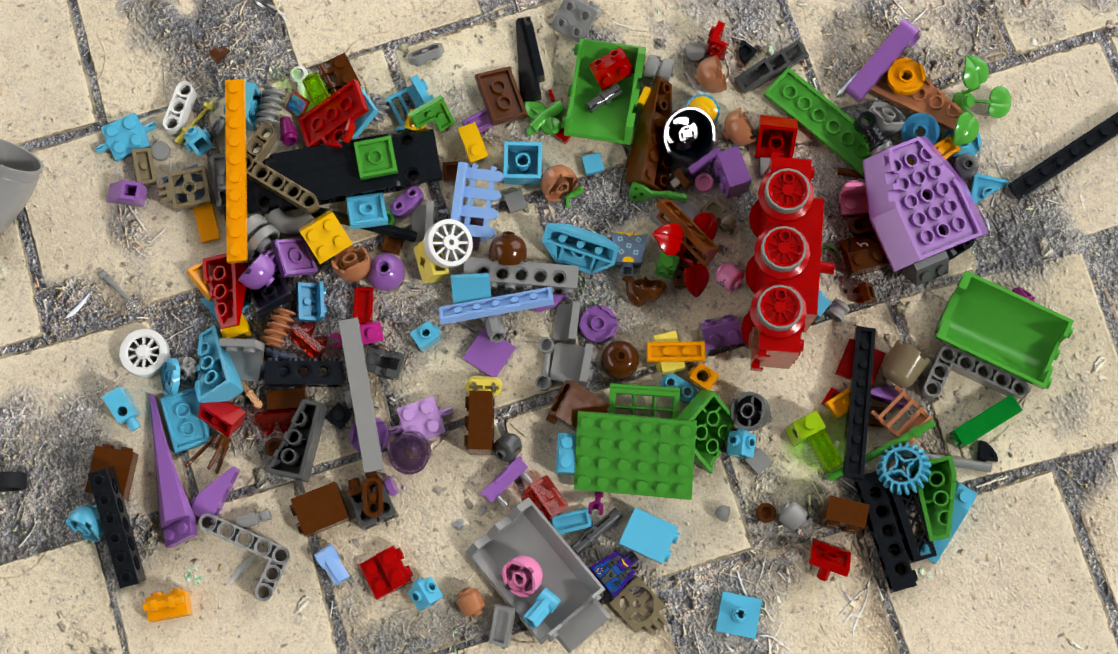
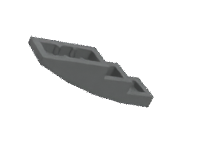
M798 39L784 50L780 49L767 59L765 57L734 79L743 93L746 94L779 76L787 67L792 68L809 57V54Z

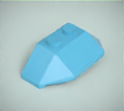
M547 223L542 238V243L546 246L556 263L579 266L580 271L594 274L614 266L620 248L604 235L571 224Z

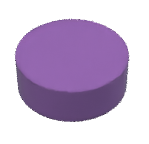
M391 476L383 480L385 488L391 496L399 493L398 487Z

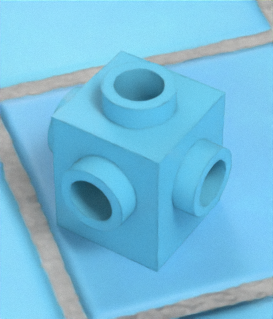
M199 126L188 129L183 136L187 141L184 145L190 153L194 151L198 157L214 147L209 140L212 138L206 129L202 130Z
M737 428V431H729L726 454L736 458H754L756 435Z
M423 577L417 579L412 583L413 587L407 591L419 612L443 598L432 577L425 580Z

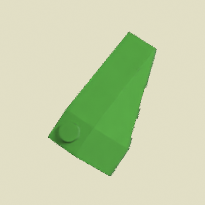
M952 455L928 460L931 463V467L928 468L931 471V475L926 476L929 481H922L923 488L917 486L930 542L951 537L957 478ZM918 466L917 469L914 471L915 476H916V474H917L918 471H919V466Z

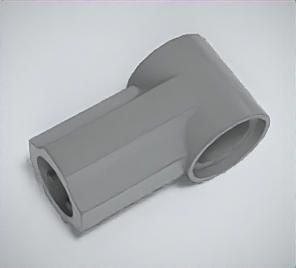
M501 314L481 318L484 327L487 329L490 341L495 343L503 341L506 334L502 325Z

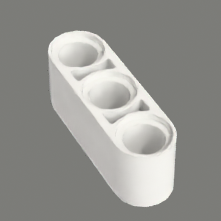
M182 81L176 86L163 119L164 128L174 137L179 136L182 132L181 129L185 128L197 97L195 89L187 81ZM190 90L188 94L183 95L184 91ZM183 106L181 111H176L177 108ZM173 123H177L174 128H170Z

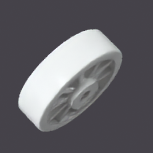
M441 220L429 227L424 236L423 244L427 257L432 263L441 268H453L461 265L471 255L473 248L472 236L467 227L457 220ZM433 237L439 240V242H433ZM433 246H439L440 249L435 252ZM443 251V256L441 258L438 256V254Z
M138 329L125 337L120 346L119 357L123 367L131 374L140 378H150L162 372L164 362H166L167 358H170V347L165 338L158 332L151 329ZM141 337H142V345H140L139 342L137 341V339H139V338H141ZM133 342L137 345L136 349L130 348ZM128 351L133 352L135 354L132 356H128Z

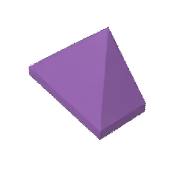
M885 384L872 389L870 398L890 405L899 393ZM902 397L894 407L902 409L908 402Z

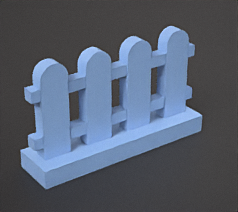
M458 161L450 219L463 223V217H465L464 225L469 230L471 236L479 237L482 242H487V239H492L496 236V230L489 227V220H496L499 216L498 211L491 208L492 201H499L501 199V193L494 189L495 182H502L504 175L497 170L496 166H491V170L480 169L477 164H472L471 168L470 164ZM476 180L488 181V188L475 187ZM473 199L486 200V207L473 206ZM471 218L484 219L483 226L470 225Z

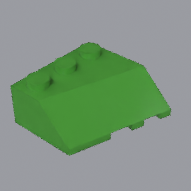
M701 389L676 419L697 420L694 463L712 474L714 470L713 464L722 452L720 448L724 440L728 438L734 421L731 419L730 410L715 391Z

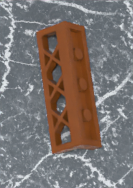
M671 199L659 200L656 207L660 211L656 218L663 225L669 223L680 225L684 232L681 240L683 245L704 266H708L720 248Z

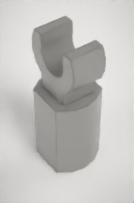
M271 511L252 512L237 516V526L244 529L259 525V522L271 520Z

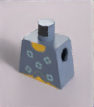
M611 233V241L620 247L614 266L622 267V276L629 275L632 277L633 267H641L648 234Z

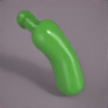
M578 186L572 192L565 195L566 208H570L569 199L576 198L584 192L582 186Z

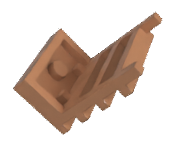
M898 385L894 389L899 395L880 415L874 410L870 413L896 438L910 431V428L913 426H920L933 418ZM903 397L908 403L887 423L883 417ZM912 405L917 411L896 432L891 426ZM912 438L907 442H909L910 445H912L916 439Z

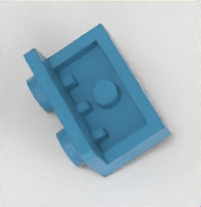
M318 281L317 283H296L297 321L320 322L326 316L327 307L324 305L326 287H324L323 281Z

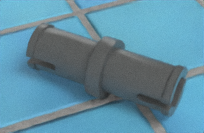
M614 84L604 92H599L598 96L586 102L585 106L588 107V111L593 113L601 106L608 105L610 100L621 95L622 90H618L620 89L619 85Z

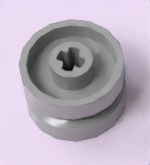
M254 214L247 219L248 260L251 262L256 260L255 258L262 251L265 253L268 250L271 251L273 248L271 242L278 240L280 237V232L273 225H268V221L261 214Z

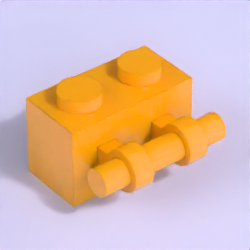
M182 587L171 589V593L163 594V591L151 593V597L145 598L146 603L142 604L143 611H147L148 622L154 623L192 615L190 593L183 590Z

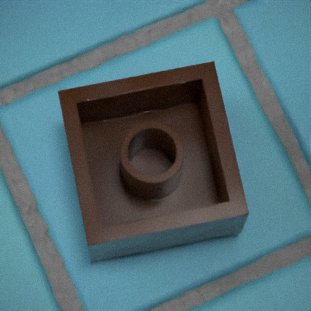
M830 495L824 500L820 523L824 524V527L836 530V527L843 528V532L855 534L865 528L870 505Z

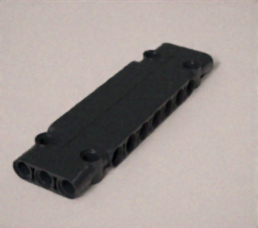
M434 129L418 132L404 131L399 135L388 133L353 139L349 143L342 141L339 142L342 144V148H332L325 144L271 154L269 158H265L262 162L312 192L316 196L319 205L346 201L345 197L397 192L403 190L405 186L419 187L422 183L442 180ZM391 135L398 173L361 180L354 142ZM407 139L412 140L408 145L403 144ZM261 172L258 177H264L266 172ZM412 174L418 175L414 180L409 179V176ZM247 178V215L258 212L269 214L277 208L282 212L299 209ZM276 182L274 184V187H279L282 184V182ZM292 191L289 196H296L298 191ZM269 200L268 205L261 206L263 201ZM307 201L305 206H311L314 201Z

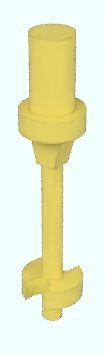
M212 100L209 104L206 102L203 104L205 108L187 129L184 127L181 129L182 132L174 140L176 144L180 146L185 141L183 136L186 134V131L194 127L207 111L212 112L213 108L211 106L214 104Z

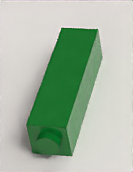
M1011 394L950 432V440L955 447L962 449L1023 410Z

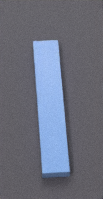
M552 287L439 307L440 324L444 325L554 305Z

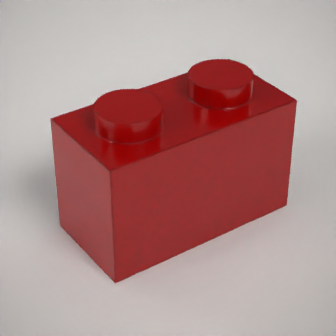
M229 401L209 402L200 404L197 417L229 438L243 424L246 412Z

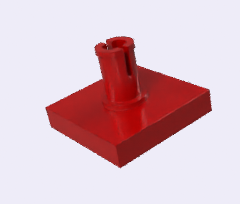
M813 539L810 548L809 564L820 567L817 578L827 581L831 572L848 577L851 552Z

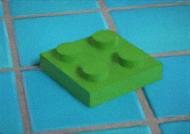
M391 135L354 142L361 180L398 173Z

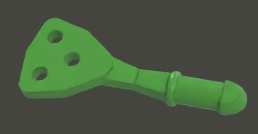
M632 182L629 190L631 201H645L655 197L682 202L688 201V195L685 193H676L671 190L653 191L637 182Z

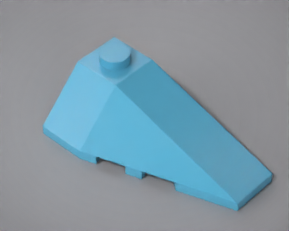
M216 325L199 334L198 355L200 360L199 365L196 366L198 380L195 381V390L200 403L229 401L244 391L240 376L229 352H226L225 348L219 346V340L222 337Z
M956 482L951 537L933 541L937 556L927 560L934 564L937 563L971 508L978 493ZM921 542L919 546L921 556L930 554L929 546Z

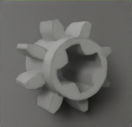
M187 356L183 359H178L180 379L185 381L188 378L193 379L197 375V362Z

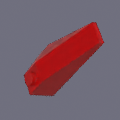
M227 253L203 258V277L205 282L208 283L209 295L213 298L214 309L222 329L240 325L246 286L241 284L238 279L248 268V262L228 264Z

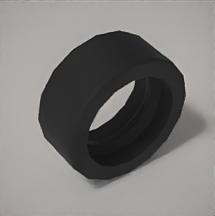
M14 471L0 472V492L27 489L26 473Z

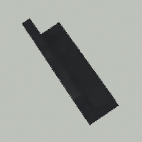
M885 488L886 493H889L892 498V511L896 512L899 523L897 526L899 532L902 531L905 543L903 544L905 550H908L912 560L910 564L937 556L933 541L930 542L925 517L917 493H914L911 489L907 499L898 495L897 490L892 493L889 488ZM908 504L916 508L917 512L914 518L906 512ZM915 523L922 526L923 532L920 537L913 533L912 528ZM921 542L929 546L930 554L921 556L919 551Z

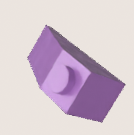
M232 466L202 490L196 498L192 499L190 506L194 515L199 517L204 514L219 516L240 472L238 468ZM211 517L204 518L205 520L214 523Z

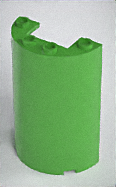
M966 270L958 281L957 288L951 294L935 329L937 335L934 334L933 338L1040 389H1048L1053 380L1050 378L1054 368L1051 366L1052 362L1060 354L1061 350L1058 349L1060 343L1066 338L1069 339L1072 335L1074 320Z

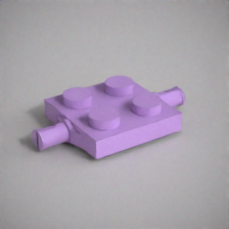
M431 396L397 408L400 425L389 428L391 436L403 432L409 446L446 433L443 417L454 413L451 406L440 410L435 403L434 397Z

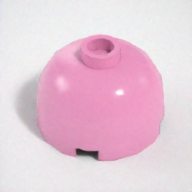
M517 556L508 561L502 569V578L505 585L508 583L511 587L510 591L519 597H528L533 594L542 583V569L539 563L529 556Z

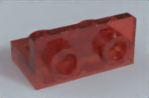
M548 475L529 485L523 492L525 499L529 497L548 521L570 507Z

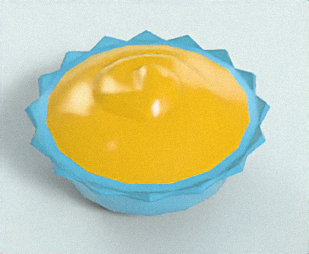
M705 93L697 94L696 96H691V99L687 101L686 107L699 108L710 116L713 123L718 121L720 107L717 100L713 99L712 96Z

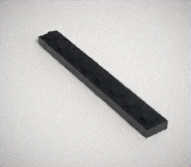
M1118 112L1009 183L1008 188L1018 201L1118 135Z
M856 326L842 478L864 479L876 335L875 328Z

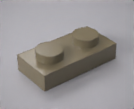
M151 148L131 149L136 181L141 182L144 186L157 185Z

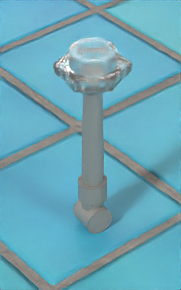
M104 269L98 274L127 301L126 311L134 312L140 308L141 297L130 298Z

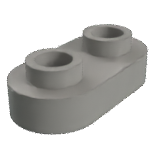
M434 43L411 52L408 55V59L411 65L421 66L428 60L441 58L445 51L442 43Z

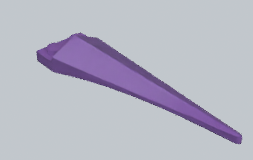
M149 394L160 529L164 531L165 547L173 548L198 535L196 519L168 448L155 395Z

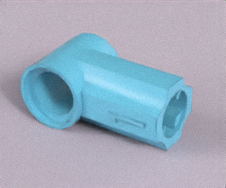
M545 588L535 600L534 605L523 616V619L527 625L536 629L547 615L556 609L562 600L548 588Z

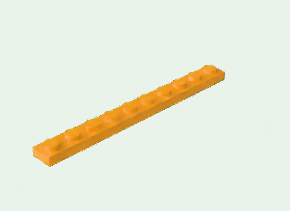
M244 79L225 80L226 240L228 264L248 262L246 85Z

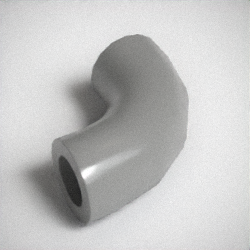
M277 208L271 211L265 219L268 221V225H273L280 233L291 236L301 234L298 229L314 220V217L306 212L291 217L285 215Z

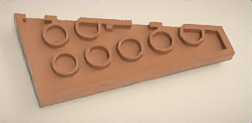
M902 54L896 60L903 58ZM888 69L869 91L914 114L927 113L935 118L939 126L954 132L959 115L964 112L956 103H952L945 96L944 92L938 90L927 77L921 90L912 95H897L888 85ZM903 73L902 78L909 80L911 75L908 76L906 73Z

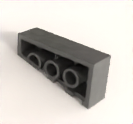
M302 399L291 420L292 423L288 431L282 437L283 440L279 448L276 449L273 455L274 458L270 465L267 466L265 472L309 482L327 406L321 402Z

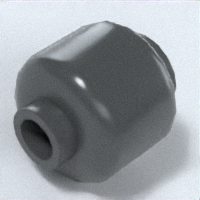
M962 154L953 161L952 167L963 180H968L978 172L979 163L973 155Z
M504 433L493 445L495 456L505 462L512 461L522 451L521 439L516 434Z

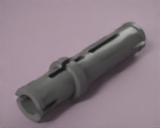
M615 507L589 531H585L584 535L571 545V548L577 555H580L591 544L594 545L602 534L623 517L621 512Z

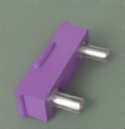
M519 456L512 461L481 491V496H485L491 503L496 500L503 508H506L508 503L500 494L519 476L528 485L531 483L525 476L533 482V479L525 472L528 466L521 460L522 457Z

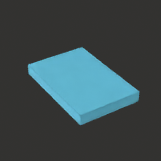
M195 387L178 392L175 396L160 398L175 454L203 446L208 442L212 435L209 425L197 417L201 403L198 401Z

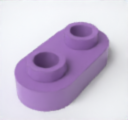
M411 186L392 203V214L398 219L406 218L423 202L424 194L422 190L417 186Z

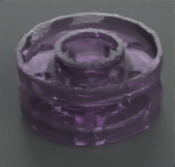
M410 430L402 432L394 439L389 447L388 456L390 463L397 471L411 475L425 468L431 458L432 449L426 436L420 432ZM406 449L413 450L415 455L409 456L406 453Z

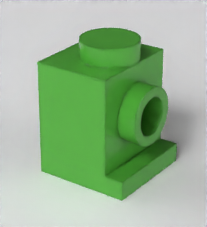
M661 251L654 275L673 280L679 257L675 255L669 256Z

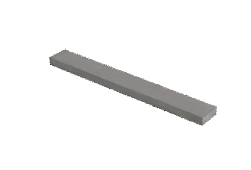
M359 318L340 320L339 327L364 473L385 470Z

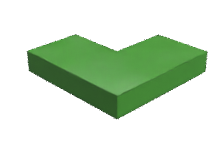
M441 95L408 113L416 129L432 120L439 132L455 124Z

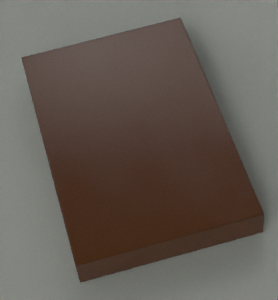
M510 66L475 74L474 78L492 126L527 118L528 114Z

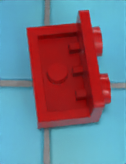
M718 21L716 27H711L708 35L707 55H717L719 60L724 61L728 43L721 41L725 23Z
M621 47L612 50L609 54L589 65L602 91L635 73Z

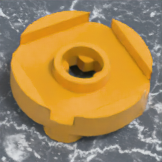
M911 58L896 60L887 74L888 85L897 95H912L921 90L926 78L924 67ZM903 73H906L908 76L911 75L909 80L902 78Z

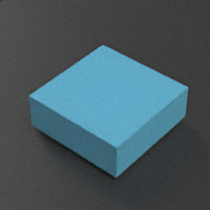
M600 152L582 156L586 176L604 172Z

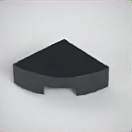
M742 40L739 47V58L746 66L757 53V49L745 40Z
M978 441L977 460L997 463L998 456L994 449L987 442Z

